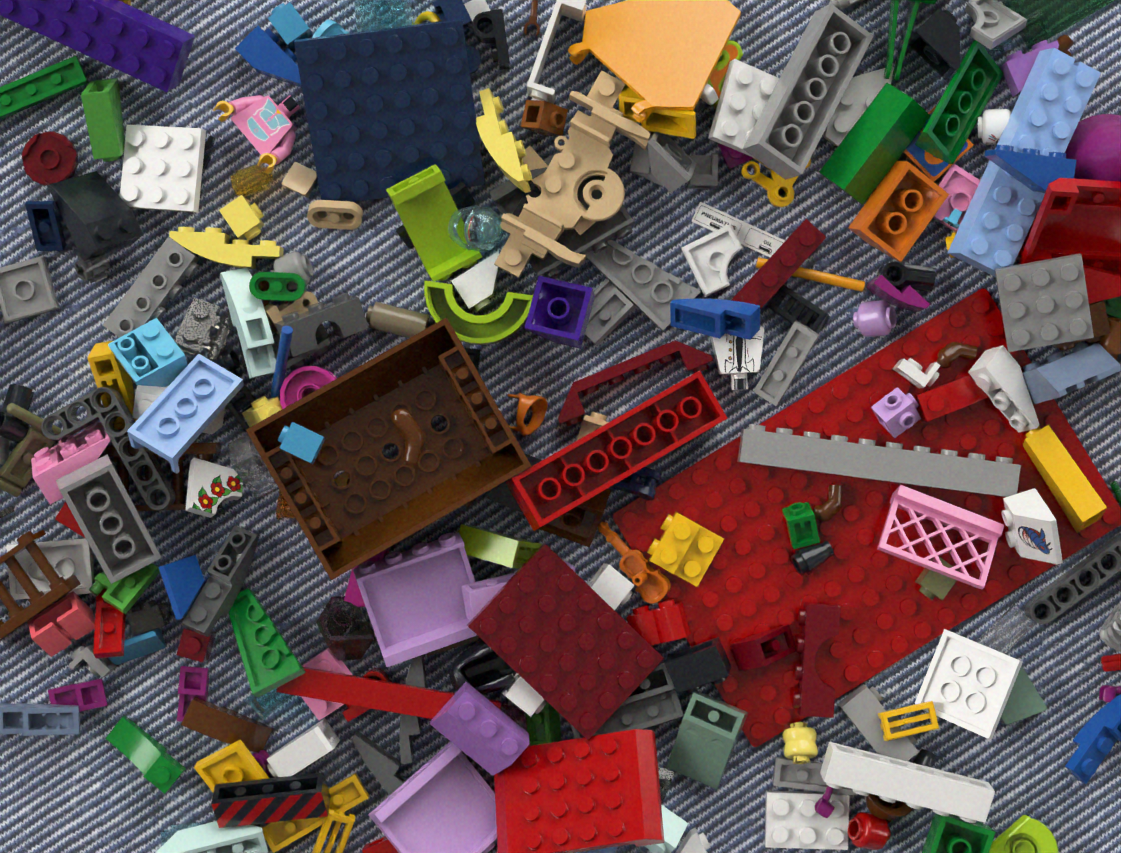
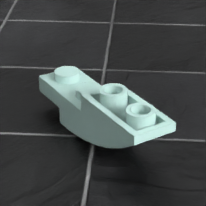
M248 268L221 272L220 276L232 324L238 331L249 379L274 374L276 365L272 347L274 339L262 300L255 298L250 292L249 282L252 276Z

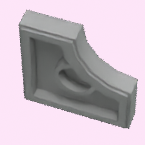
M972 0L967 3L965 12L972 17L975 23L971 28L969 36L989 49H993L1026 27V18L997 0Z

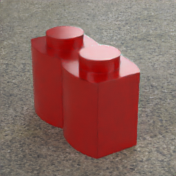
M674 599L659 602L658 608L649 609L648 605L635 607L632 609L633 613L626 617L628 624L650 645L686 638L691 634L683 602L675 603Z

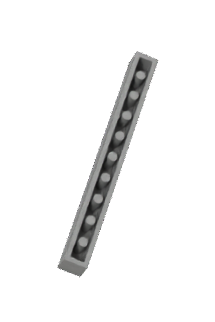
M749 424L748 429L741 430L738 462L1004 497L1015 495L1018 491L1021 465L1012 464L1013 458L996 456V462L985 460V455L969 453L968 458L957 457L958 451L941 449V454L930 453V447L914 446L913 451L903 450V444L886 442V447L875 446L876 440L859 438L857 444L847 442L848 437L831 435V440L820 439L821 433L804 431L803 436L792 435V429L776 428V433L766 432V426Z

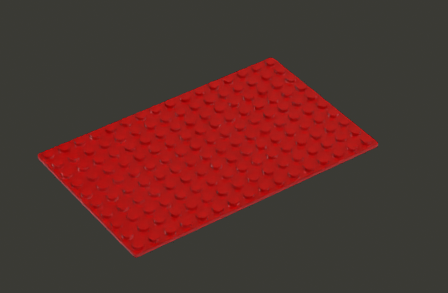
M984 288L969 295L759 424L766 426V432L776 433V428L792 429V435L803 436L804 431L821 433L820 439L831 440V435L848 437L847 442L857 444L859 438L876 440L875 446L886 447V442L903 444V450L913 451L914 446L930 447V453L941 454V449L958 451L957 457L968 458L969 453L985 455V460L995 462L996 456L1013 458L1012 464L1021 465L1017 494L1035 488L1056 519L1062 560L1121 525V507L1054 399L1033 404L1041 429L1047 425L1051 427L1107 507L1100 520L1079 533L1073 528L1023 447L1024 440L1027 438L1025 435L1030 430L1018 433L1010 425L1003 413L993 405L989 397L927 422L918 420L912 427L906 429L896 438L879 423L871 407L897 387L905 395L908 393L912 396L969 375L968 371L985 350L1002 345L1007 350L1002 313L989 292ZM959 342L977 346L974 360L959 357L952 362L949 368L939 367L937 370L939 376L930 387L926 385L924 388H918L893 370L899 360L906 359L908 361L911 358L923 367L921 371L924 373L931 363L937 362L938 352L949 343ZM1024 350L1009 352L1020 365L1022 372H1024L1023 366L1032 363ZM741 436L654 488L656 490L654 500H645L639 497L613 514V520L631 549L639 550L653 569H660L661 573L669 579L671 588L662 600L674 599L675 603L683 602L691 633L686 637L689 644L694 646L717 637L720 638L731 664V670L726 680L714 685L725 703L749 712L742 730L753 747L760 746L788 729L790 724L799 722L807 717L800 716L797 713V708H793L794 691L798 692L799 681L795 680V665L800 664L801 653L795 651L765 667L739 671L731 644L748 636L789 624L796 645L797 636H802V625H798V611L803 609L804 602L839 605V635L824 641L815 656V669L818 677L822 682L835 689V699L937 638L943 634L944 629L950 630L1056 565L1020 557L1015 547L1010 548L1005 536V532L1009 531V529L1005 525L1001 511L1005 510L1003 498L1006 497L738 462ZM829 485H843L841 510L829 521L823 522L816 519L820 543L828 541L833 548L834 555L828 558L810 575L806 573L801 576L795 569L791 556L796 554V550L809 546L793 550L782 509L789 507L793 503L808 502L813 510L816 505H823L828 501ZM900 485L1004 524L1002 535L997 541L985 587L982 590L957 580L943 600L937 597L931 600L919 591L921 586L915 582L924 570V567L877 549L891 506L892 494ZM897 508L895 515L900 525L912 521L907 511ZM675 511L724 538L698 587L649 561L651 555L647 551L655 538L660 540L664 533V530L661 529L664 520L668 514L673 516ZM928 519L920 521L926 535L938 531L933 521ZM914 524L903 529L909 542L921 538ZM954 529L946 531L952 545L964 541L959 531ZM898 532L888 536L886 544L896 548L904 545ZM940 534L929 539L936 553L947 548ZM980 539L972 541L978 555L987 552L988 542ZM924 542L912 546L917 556L922 558L930 556ZM966 544L955 549L962 563L973 558ZM950 552L939 556L953 567L956 566ZM976 562L964 566L969 576L979 579L981 572Z

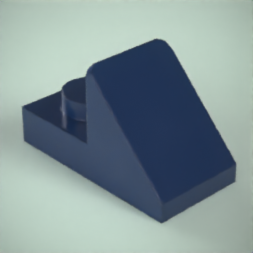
M26 201L25 207L36 250L64 251L66 242L61 225L63 217L54 201Z

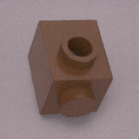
M526 100L520 127L544 136H563L568 109L547 101Z

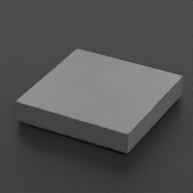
M39 256L0 268V308L6 324L60 309L45 256Z

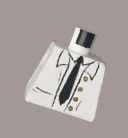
M760 327V330L751 340L729 334H724L720 339L710 336L718 374H731V390L748 389L747 373L759 372L764 327Z

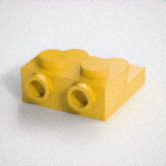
M675 511L673 516L668 514L661 526L664 533L660 540L655 538L647 551L651 555L649 561L698 587L724 538Z

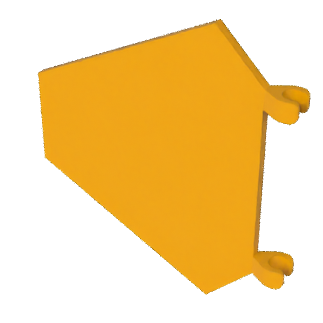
M627 0L588 10L585 14L582 42L575 43L568 48V53L571 55L569 59L573 64L578 65L589 52L592 53L644 100L632 106V111L635 113L633 118L638 123L644 122L653 110H694L741 16V11L728 0Z

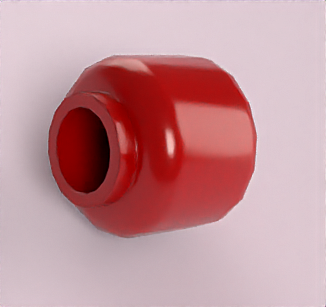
M860 812L848 824V836L858 848L880 850L890 839L891 830L887 820L877 818L872 813Z

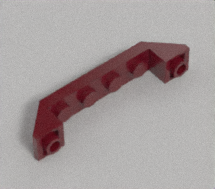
M674 340L572 383L558 417L559 423L565 422L568 427L582 421L581 415L585 414V411L577 394L579 392H583L584 396L599 390L598 384L608 381L609 385L625 379L623 374L633 370L636 375L649 370L648 364L656 360L663 364L675 359L674 353L676 352L679 353L686 372L693 370L696 373L699 370L701 372L708 369V363L713 361V358L710 354Z

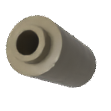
M375 302L374 306L369 305L366 314V321L370 322L369 328L411 338L427 329L430 318L428 314L380 302Z

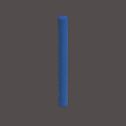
M283 326L281 330L270 398L278 397L279 400L280 389L285 379L293 329L290 326Z

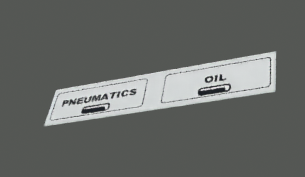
M702 202L699 203L692 218V222L713 232L731 224L740 244L768 257H771L785 241Z

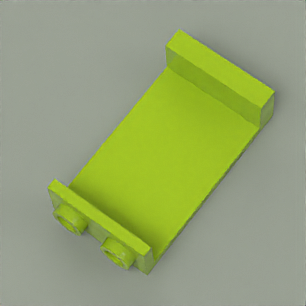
M436 164L386 189L433 282L446 280L456 270L469 268L475 265L478 259L482 258L474 242L469 240L470 234H468L466 225L444 182L446 180Z

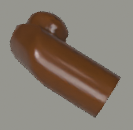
M951 342L938 352L937 363L940 364L941 368H949L952 362L959 357L974 360L977 346Z

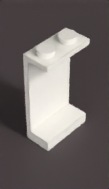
M556 0L527 84L528 96L532 97L531 100L555 103V90L539 85L538 82L561 16L583 22L586 14V0Z

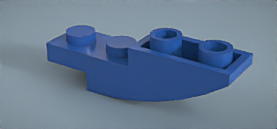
M1121 694L1102 707L1073 739L1078 748L1065 767L1078 781L1087 784L1092 775L1095 774L1117 740L1121 742Z

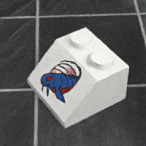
M1034 488L1003 498L1005 510L1001 511L1004 523L1009 531L1005 532V536L1010 548L1015 547L1020 557L1057 565L1063 563L1056 519L1037 490Z

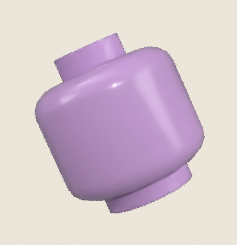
M885 300L863 302L860 304L858 311L853 315L855 328H859L861 334L865 337L888 335L892 328L896 326V311Z

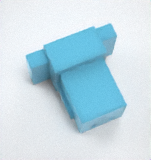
M955 208L950 216L944 217L942 221L957 229L960 226L958 221L962 212Z

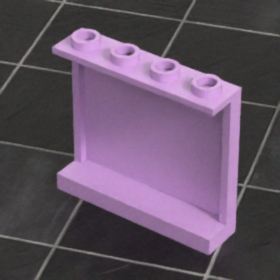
M459 532L443 534L438 540L430 543H417L410 550L392 552L386 555L384 559L375 562L366 561L361 563L358 568L353 569L386 667L477 635L467 626L470 620L466 617L461 586L474 583L475 579L464 548V542Z
M451 741L368 814L399 853H488L496 845L494 843L497 839L495 793L461 752L462 750Z

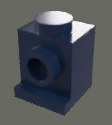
M437 0L433 2L436 13L442 11V14L438 15L441 21L463 19L464 34L466 35L470 32L469 28L472 27V20L462 0Z

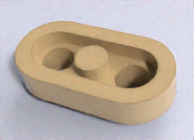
M316 200L309 205L307 219L313 226L329 229H356L361 225L363 218L362 208L358 204L349 201Z

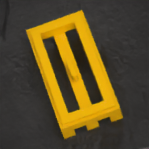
M933 701L878 713V717L881 719V730L884 732V741L939 729ZM926 708L929 713L888 722L887 719L888 717ZM926 719L931 720V724L893 733L890 732V728Z
M329 809L328 817L324 819L312 853L321 852L333 820L335 823L323 853L331 852L341 823H346L335 853H343L355 822V815L349 814V816H346L344 812L334 813V810Z

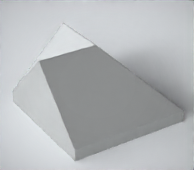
M652 132L648 140L651 174L672 193L692 178L697 163L667 134Z

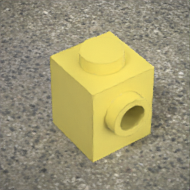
M243 195L219 210L237 238L251 240L261 233L260 228L264 226L261 218L264 215L255 202L250 204Z
M263 396L251 403L252 407L242 414L249 427H252L283 408L278 397L267 399L266 396Z

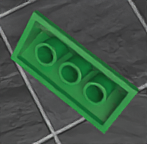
M974 40L960 63V67L954 73L915 143L917 147L948 164L955 162L978 117H980L1004 74L978 41Z
M886 82L820 169L819 173L863 205L931 115L913 98Z

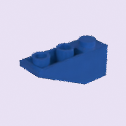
M258 25L235 47V50L259 74L302 88L299 68L296 64V55L289 48L283 51L276 44L279 38L269 28L263 31Z
M996 145V149L985 150L986 158L1034 192L1045 193L1049 183L1058 178H1074L1076 160L1066 159V153L1049 152V156L1040 155V150L1023 148L1022 152L1013 151L1014 146Z

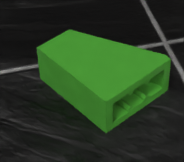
M118 78L90 81L81 93V99L93 158H102L104 162L115 161L122 156L125 147Z

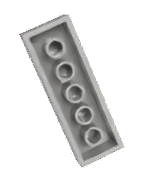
M832 4L815 11L748 137L743 150L785 180L802 175L860 64L873 35Z

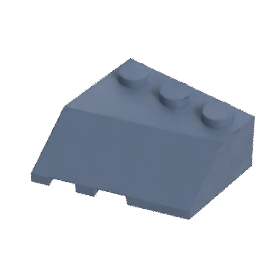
M1082 342L1071 349L1072 353L1064 355L1060 351L1046 357L1047 363L1040 365L1038 361L1023 366L1024 372L1022 373L1032 403L1037 404L1062 397L1071 391L1085 387V384H1090L1121 371V365L1099 343L1088 346L1087 342Z

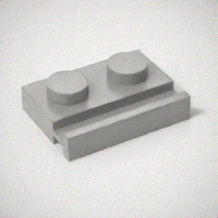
M608 279L593 291L595 298L585 335L596 346L636 308Z

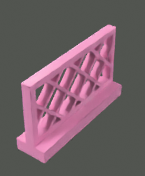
M900 485L892 494L891 506L877 549L982 590L985 587L997 541L1002 535L1004 524ZM897 508L907 511L912 521L900 525L895 515ZM925 519L933 521L938 531L926 535L920 521ZM914 524L921 538L909 542L903 529ZM951 529L959 531L964 541L952 545L946 531ZM898 532L904 545L896 548L886 544L890 534ZM940 534L947 548L936 553L929 539ZM980 539L988 542L987 552L978 555L972 541ZM924 542L930 556L925 558L917 556L912 546ZM966 544L973 558L962 563L955 549ZM950 552L956 566L952 568L943 566L938 556ZM976 562L981 572L979 579L969 576L964 566Z

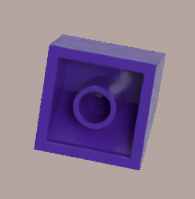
M539 276L526 320L525 330L554 343L581 349L595 298L593 288Z

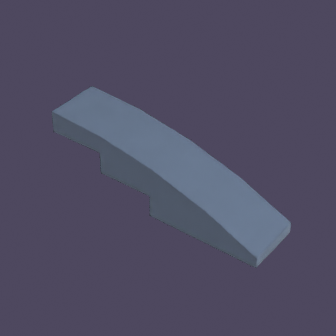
M0 703V735L80 734V708L76 705Z

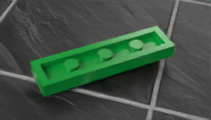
M75 55L0 87V120L89 83L79 57Z

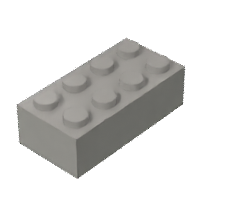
M108 454L56 480L63 498L111 584L162 558Z

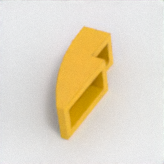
M627 85L619 94V111L623 113L624 118L637 122L633 118L635 113L632 111V106L644 100ZM653 110L650 116L641 123V126L647 131L694 139L696 137V112L693 110Z

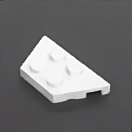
M894 67L891 69L889 79H884L885 68L852 77L826 127L824 136L826 140L834 146H839L886 82L891 85Z

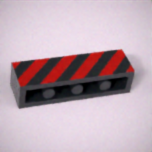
M324 773L215 784L211 805L218 827L225 828L328 817L331 796Z

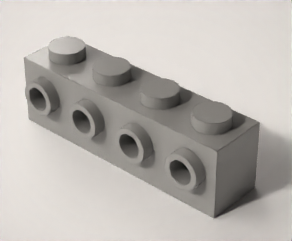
M168 236L103 326L120 338L155 318L160 320L166 312L164 307L169 300H175L181 293L183 287L180 285L186 277L191 278L199 268L197 262L200 258Z

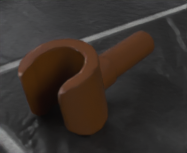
M531 0L529 22L524 26L526 36L529 25L537 27L536 37L540 34V26L537 23L538 0Z
M1068 35L1060 36L1056 40L1059 43L1058 50L1071 56L1072 54L1068 50L1074 44L1073 40Z

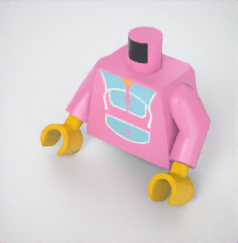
M256 95L242 97L230 102L219 101L214 107L213 111L220 109L225 113L219 117L218 120L220 122L226 121L230 115H233L230 119L261 154L257 166L259 167L262 163L269 165L265 173L271 174L274 166L291 154L297 128L288 118L301 107L290 95L278 106L269 95L266 97Z

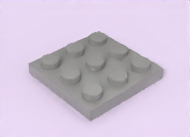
M1081 254L995 269L1008 352L1094 338Z

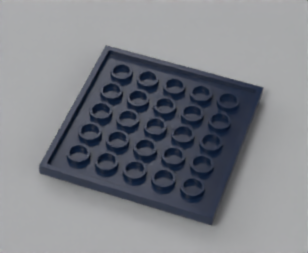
M463 19L294 41L321 200L356 202L389 197L386 191L387 188L435 164L441 170L448 190L453 189L460 183H464L466 187L485 185Z

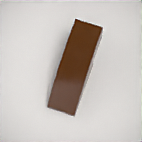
M198 697L192 699L181 723L184 727L228 744L241 739L249 751L256 753L264 750L273 730L272 727L224 706H216Z

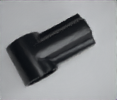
M893 261L880 267L877 272V276L883 275L896 288H905L910 285L914 290L932 292L935 284L936 273L933 267L908 265ZM888 268L896 271L897 280L895 282L887 278L886 272Z
M17 384L9 385L2 410L0 411L1 437L15 443H20L26 437L29 424L9 414L6 408L8 404L14 403L29 411L34 395L32 389Z

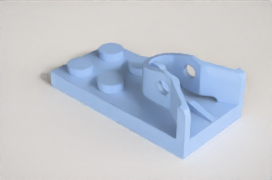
M198 354L128 429L127 432L131 446L135 449L148 448L169 461L172 471L176 474L179 473L178 461L181 455L244 386L243 379Z

